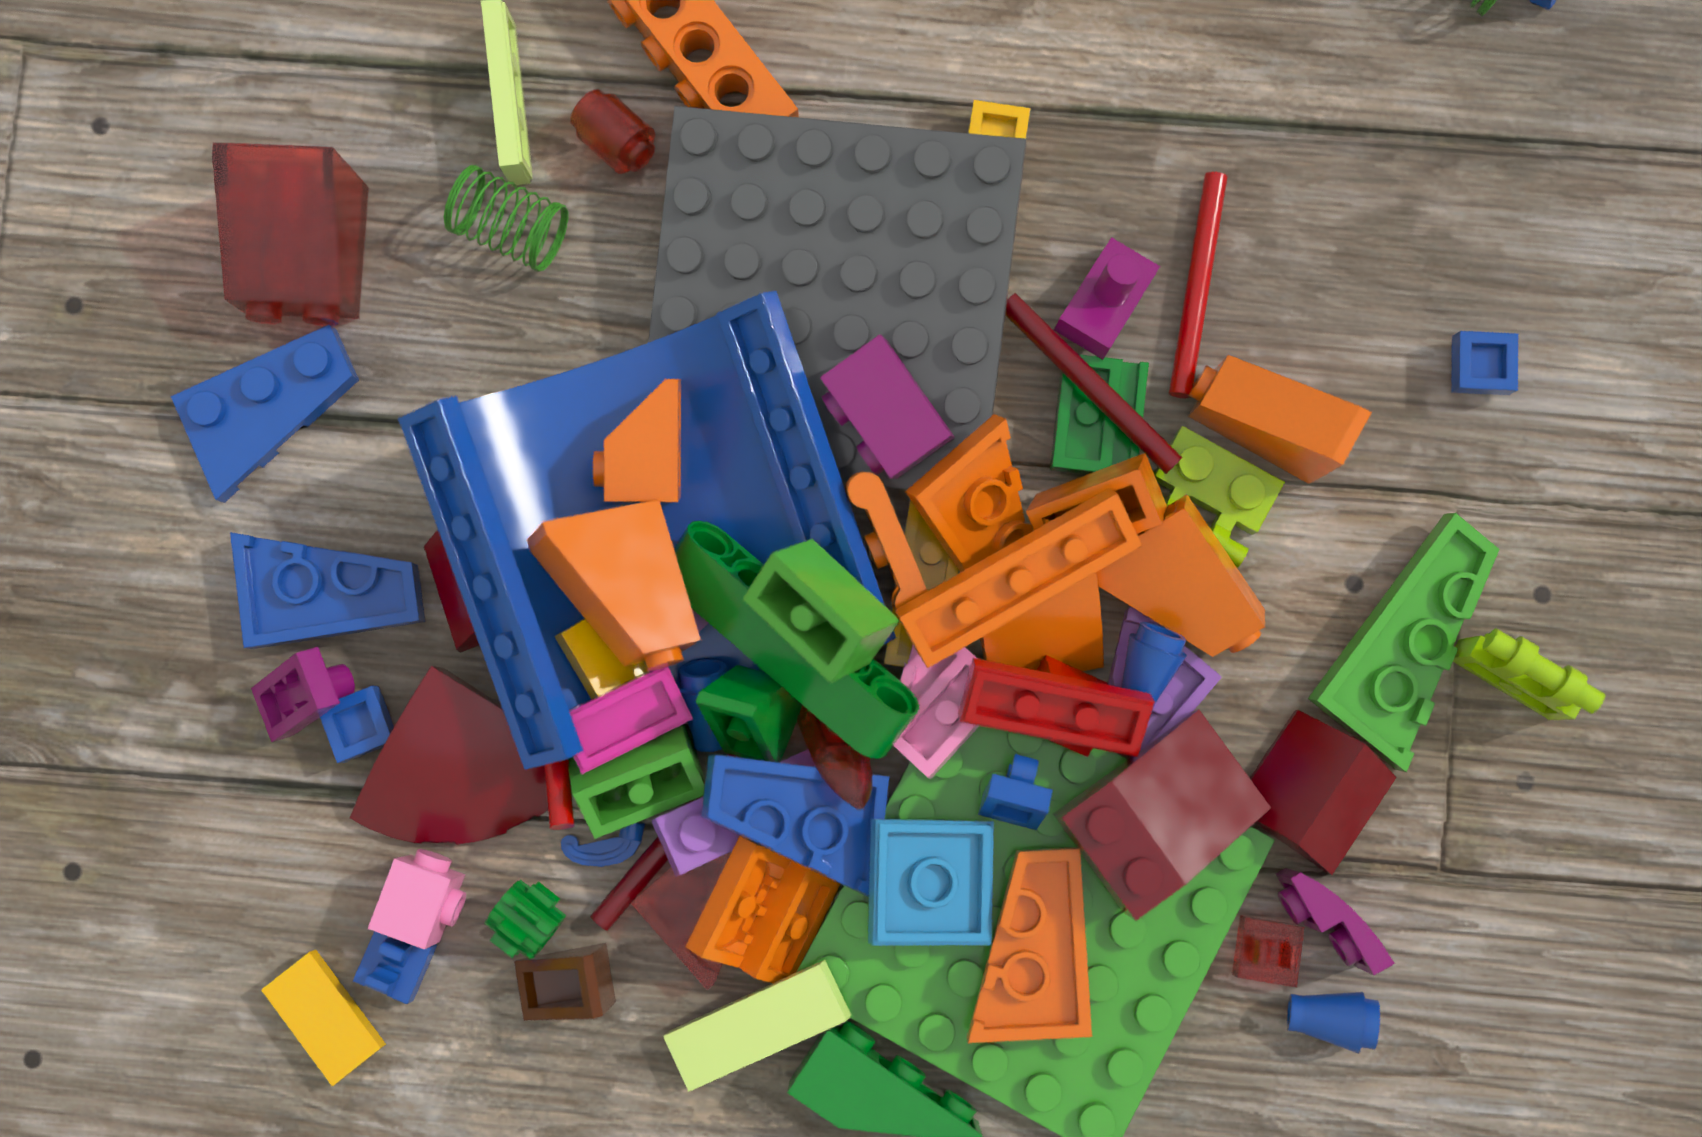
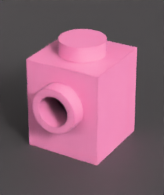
M417 849L415 856L410 854L395 858L368 929L422 949L439 943L446 925L453 927L463 909L466 892L461 891L460 887L465 874L449 869L452 862L451 859L428 850Z

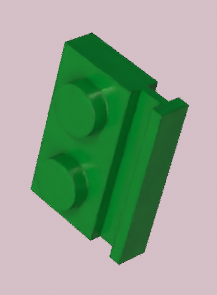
M1078 354L1143 418L1149 362L1131 363L1123 362V359L1107 357L1102 360L1097 356ZM1061 371L1050 470L1088 475L1138 456L1140 448Z

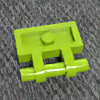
M1182 426L1177 431L1170 445L1183 458L1167 474L1157 467L1154 472L1158 484L1171 490L1165 500L1167 506L1187 494L1193 503L1216 515L1210 529L1238 568L1246 557L1249 548L1230 538L1232 529L1236 526L1251 535L1258 533L1285 482Z
M1495 628L1490 633H1486L1484 637L1480 635L1459 639L1455 646L1458 650L1453 660L1454 663L1548 720H1575L1581 708L1593 714L1601 707L1605 700V693L1587 683V675L1570 665L1564 668L1558 666L1538 654L1539 646L1522 636L1514 639Z

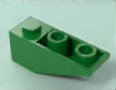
M846 1021L842 1027L837 1025L821 1032L789 1081L787 1091L789 1095L837 1128L915 1137L983 1136L978 1120L973 1118L977 1112L974 1106L949 1089H946L943 1096L923 1084L922 1082L926 1075L918 1067L899 1055H896L891 1062L872 1049L876 1042L873 1037L849 1021Z

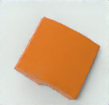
M1097 572L980 638L983 660L1037 670L1044 656L1048 655L1081 671L1103 668V630Z
M739 836L685 947L701 958L740 968L755 979L770 983L777 982L797 972L823 922L840 883Z

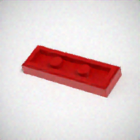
M973 658L958 716L960 722L1138 757L1155 701L1150 693Z

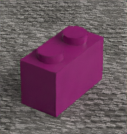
M881 334L820 377L829 390L821 396L823 402L841 426L849 421L854 425L864 440L856 448L876 476L885 470L890 478L897 479L955 438L894 349Z

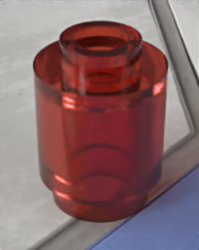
M595 89L585 94L574 107L570 123L576 128L577 138L616 173L623 174L630 170L632 172L639 171L651 160L655 152V145L653 144L655 139L654 129L615 94H605L600 89Z

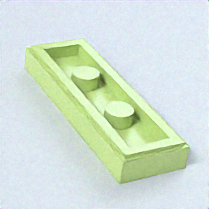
M482 0L481 7L499 167L508 182H514L515 185L531 184L533 177L516 25L505 2H502V0Z
M822 960L667 1032L663 1037L688 1092L846 1022L850 1018L851 1013L826 960Z

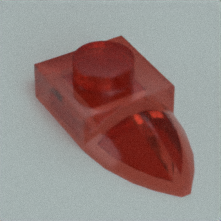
M802 706L797 722L815 767L824 781L837 795L857 810H863L872 791L873 773L870 764L871 758L854 750L805 706Z

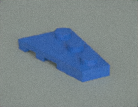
M329 324L171 396L215 500L225 503L239 490L238 485L258 466L264 468L279 454L277 449L302 426H310L355 385L359 379L337 330Z
M230 532L244 648L257 649L425 622L417 564Z
M709 755L701 817L869 897L871 819H885L889 776Z

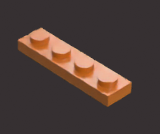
M1108 488L894 611L928 669L1143 545L1118 494Z

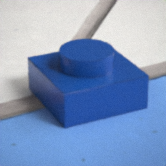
M1459 331L1452 336L1451 393L1511 395L1518 391V333Z
M370 686L340 698L338 705L320 717L337 763H345L382 748L394 728L379 686Z

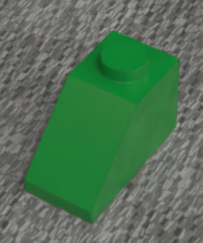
M736 665L700 690L695 701L724 753L745 759L780 763L803 708V705L760 667L756 670Z

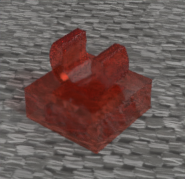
M1240 915L1232 975L1241 979L1297 988L1305 927L1292 923Z

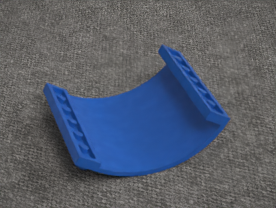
M776 291L760 293L716 313V316L605 359L531 383L462 402L458 401L457 396L438 399L398 418L524 770L565 760L583 751L569 710L591 700L554 637L581 621L584 617L530 552L527 539L544 521L643 503L604 501V487H594L593 456L594 451H604V439L665 379H681V498L678 502H660L673 548L677 545L688 525L694 521H704L719 527L764 565L772 553L813 539L885 606ZM709 623L699 632L701 640L681 652L684 660L668 667L675 682L680 678V667L696 660H720L726 664L727 672L736 665L756 670L759 668ZM894 630L889 635L884 644L896 638Z

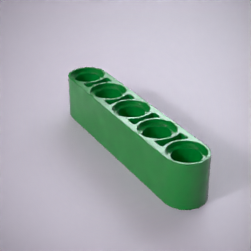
M704 521L691 522L674 548L691 608L854 750L870 758L879 759L886 756L919 711V702L912 691L874 658L861 669L830 683L743 600V597L762 570L764 564L719 527Z

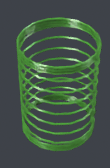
M470 165L456 179L449 193L443 218L444 226L448 232L457 234V236L466 233L469 241L477 238L480 246L488 243L491 251L497 250L500 247L502 256L508 255L511 252L513 261L522 258L525 266L529 265L532 270L540 272L550 265L562 244L568 225L569 211L566 205L559 202L551 203L548 197L540 198L537 192L529 193L525 187L517 188L514 182H506L503 177H495L492 172H484L481 167ZM477 170L478 176L469 185L461 199L454 221V229H452L451 219L457 196L470 174ZM485 174H490L493 179L485 185ZM496 179H501L504 184L496 191ZM478 180L472 204L465 217L457 225L463 202L471 187ZM494 182L493 196L484 209L477 234L473 238H469L468 230L481 208L485 189L490 183ZM507 185H513L515 190L508 195ZM505 187L504 201L494 218L489 237L484 243H481L480 234L492 213L495 197ZM518 190H524L527 195L518 202ZM516 192L515 207L506 222L500 243L496 248L492 249L491 239L503 218L506 203ZM530 195H536V197L538 198V200H537L536 202H534V203L531 205V207L529 208V206H530V198H529V196H530ZM527 198L526 213L518 226L512 247L507 253H503L502 245L514 223L517 208ZM541 200H547L549 206L540 214ZM538 203L537 219L530 230L522 254L515 259L514 248L525 228L528 214ZM489 206H490L489 213H488V215H487V217H486V220H485L484 224L482 225V222H483V220H484V217H485V215H486V212H487V210H488V208H489ZM560 210L561 218L555 239L542 262L536 266V258L547 238L551 219ZM500 212H501L500 218H499V220H498V222H497V225H496V227H495V229H494V226H495V224H496V221H497V219H498V216H499V214H500ZM529 246H530L529 255H528V257H529V263L526 264V262H525V254H526V251L528 250V248H529Z

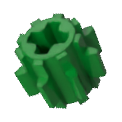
M521 879L516 881L498 901L484 922L487 927L495 932L489 941L510 958L521 953L531 960L548 943L566 917L562 911L555 907L561 898L539 881L536 885L532 884L531 887Z

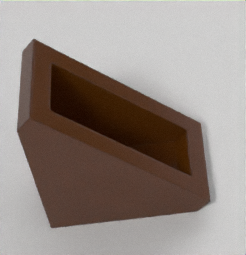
M606 943L538 955L531 960L523 958L514 961L524 1021L595 1019L604 1016L616 1003Z

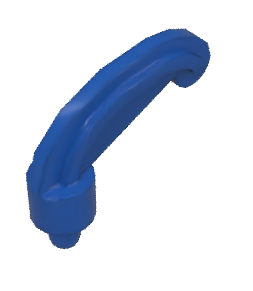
M639 821L620 829L618 837L579 845V840L576 836L567 835L561 840V849L567 858L581 865L604 867L622 863L637 852L642 842L645 823Z

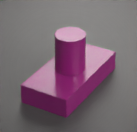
M1111 237L1053 330L1103 360L1160 266Z
M319 647L296 652L254 685L251 690L270 740L275 742L294 736L340 703V698L354 693L355 683L352 673L346 665L338 664L326 668Z

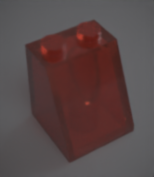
M213 142L212 161L224 299L245 313L247 320L263 324H279L282 322V316L303 317L304 322L318 326H327L329 324L337 326L339 325V318L359 319L369 187L333 147Z

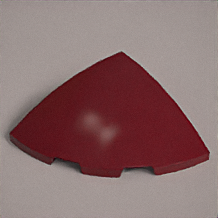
M431 666L405 707L376 759L359 794L350 819L380 834L411 843H455L459 845L483 841L506 834L507 830L526 822L534 816H540L548 812L545 766L541 765L524 770L500 700L490 698L445 668Z

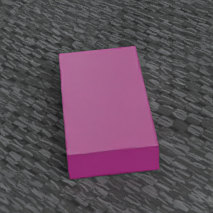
M665 667L648 671L570 709L569 712L583 748L582 752L573 757L581 773L584 774L692 720L691 713L669 668Z

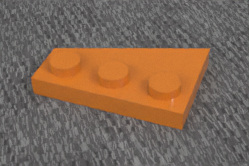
M995 414L905 491L960 573L1033 532L1032 525L1025 522L1018 491L1023 489L1018 468L1013 467L1011 464L1006 443L1007 440L1011 439L1007 420Z
M1080 848L1017 850L969 1027L967 1041L968 1043L1092 1037Z

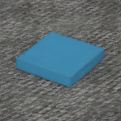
M871 819L868 943L871 945H992L994 822L987 820Z

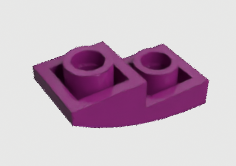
M1284 868L1275 873L1284 888L1278 892L1279 900L1292 921L1297 925L1303 922L1305 926L1321 933L1333 927L1335 931L1328 935L1330 942L1338 956L1348 967L1354 964L1356 968L1376 975L1395 964L1371 928L1339 896L1301 872Z

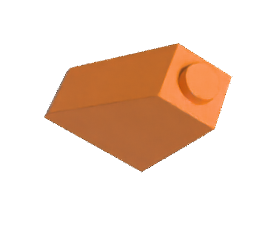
M1227 355L1215 369L1206 365L1200 373L1189 394L1197 402L1188 417L1310 484L1344 464L1372 412L1359 405Z
M1187 494L1167 506L1162 525L1137 534L1143 546L1097 571L1098 586L1163 627L1182 635L1187 639L1186 641L1212 657L1226 649H1229L1231 653H1235L1247 648L1261 636L1259 630L1265 627V608Z
M659 499L544 521L528 537L527 543L530 552L624 667L645 662L647 670L653 671L675 665L684 660L681 652L701 640Z

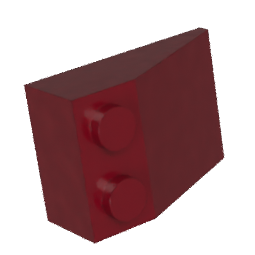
M1197 709L1140 750L1138 757H1130L1053 813V815L1075 846L1080 848V853L1123 913L1137 921L1190 882L1270 810L1271 807L1202 712Z

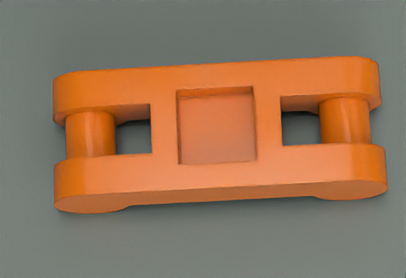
M863 471L854 473L846 481L845 491L849 502L865 510L873 532L864 535V539L876 568L879 569L888 565L896 584L890 596L891 605L896 610L926 593L927 588L882 481L873 473Z

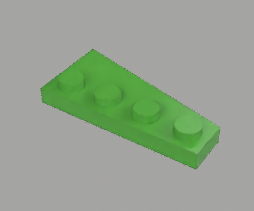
M1446 513L1442 516L1308 697L1312 703L1358 740L1365 743L1394 769L1407 772L1414 756V752H1411L1410 749L1420 725H1427L1435 706L1431 698L1443 670H1450L1458 648L1454 647V643L1464 619H1471L1500 550L1457 513Z

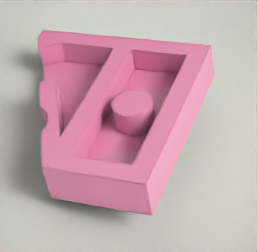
M913 645L908 664L905 663L900 679L918 700L919 711L893 746L929 779L934 777L979 727L978 725L960 722L958 716L973 658H977L965 647L927 669Z

